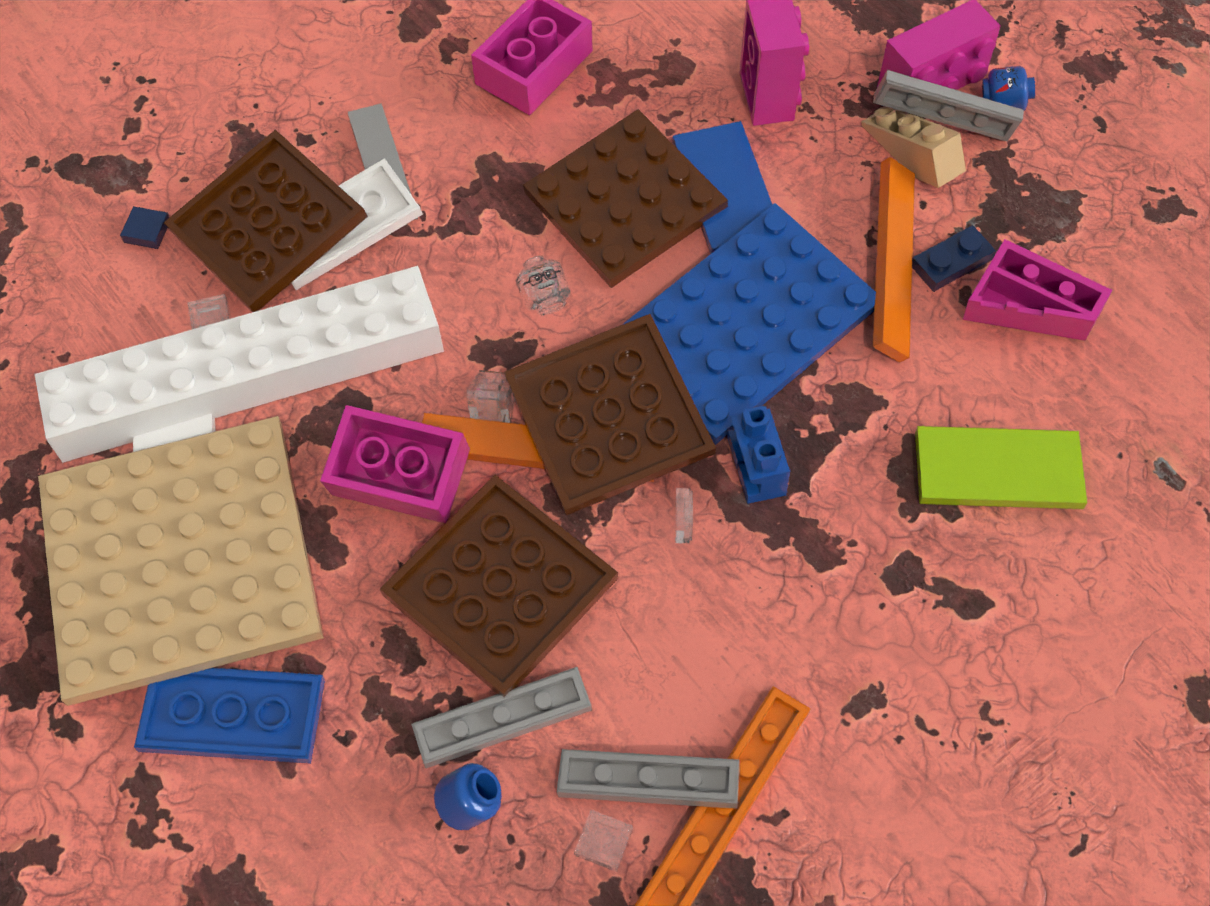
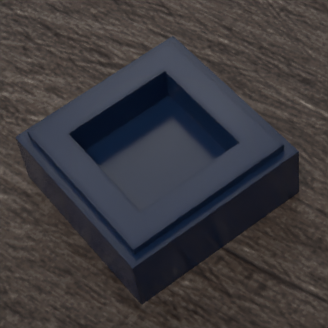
M133 206L120 234L123 242L158 249L167 231V226L164 222L170 218L168 212Z

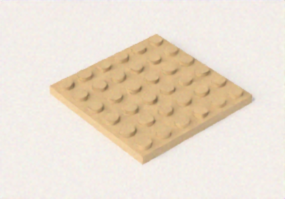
M278 416L38 476L61 701L67 706L324 638L282 423Z

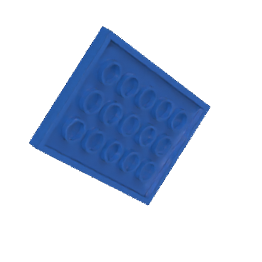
M774 203L623 324L651 314L714 445H716L728 435V431L734 430L731 416L741 415L745 409L764 405L874 312L876 291L781 207Z

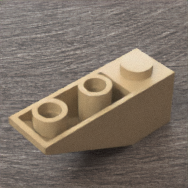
M889 107L879 108L872 116L861 121L862 127L900 164L915 173V178L939 188L966 171L960 132Z

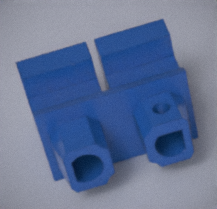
M765 406L745 409L741 415L731 416L734 430L728 431L727 439L736 469H738L739 479L747 504L786 496L790 469L770 408L767 409Z

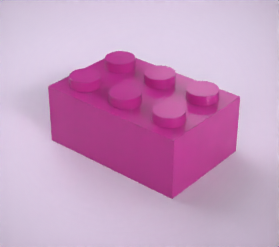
M527 0L471 54L475 84L530 116L593 51L592 21L554 0Z
M746 0L739 74L753 126L794 121L796 106L801 105L802 102L800 81L805 80L803 58L809 55V39L807 33H801L799 6H794L792 0Z
M970 0L887 40L877 87L887 70L955 90L970 83H977L988 72L1001 25L977 0Z
M346 405L320 482L333 496L446 523L470 447L464 434L461 432Z

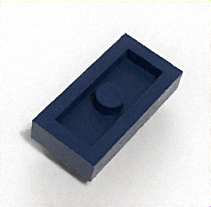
M972 225L914 256L912 268L928 287L935 292L991 261L996 250Z

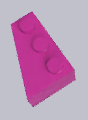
M1004 239L969 298L963 320L1085 341L1100 316L1112 289Z

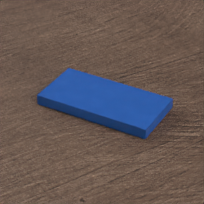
M741 121L673 135L672 144L728 199V207L703 222L701 227L711 254L773 204Z
M209 668L151 683L147 687L134 748L138 752L311 764L325 679L323 675Z

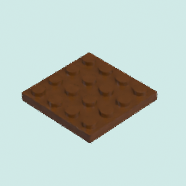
M639 109L523 184L525 194L610 288H613L702 227L703 222L728 207V199Z
M275 129L168 218L164 224L251 312H256L368 216L361 205Z
M651 314L504 372L508 386L566 516L716 454V447Z
M494 475L380 588V591L389 602L495 693L505 697L512 689L520 685L618 580V572L498 476Z

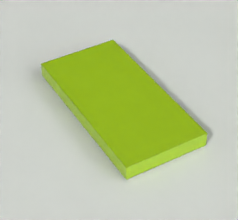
M917 426L915 438L920 504L1084 509L1087 505L1079 431Z

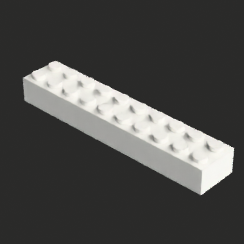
M415 266L35 374L46 440L62 463L132 443L133 437L208 414L218 418L444 352L439 325L419 267Z

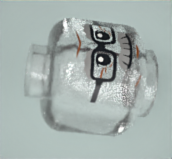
M543 256L530 258L523 263L524 268L518 273L515 281L527 309L538 312L539 315L552 314L562 309L567 304L566 299L571 293V287L561 264L557 260H545Z

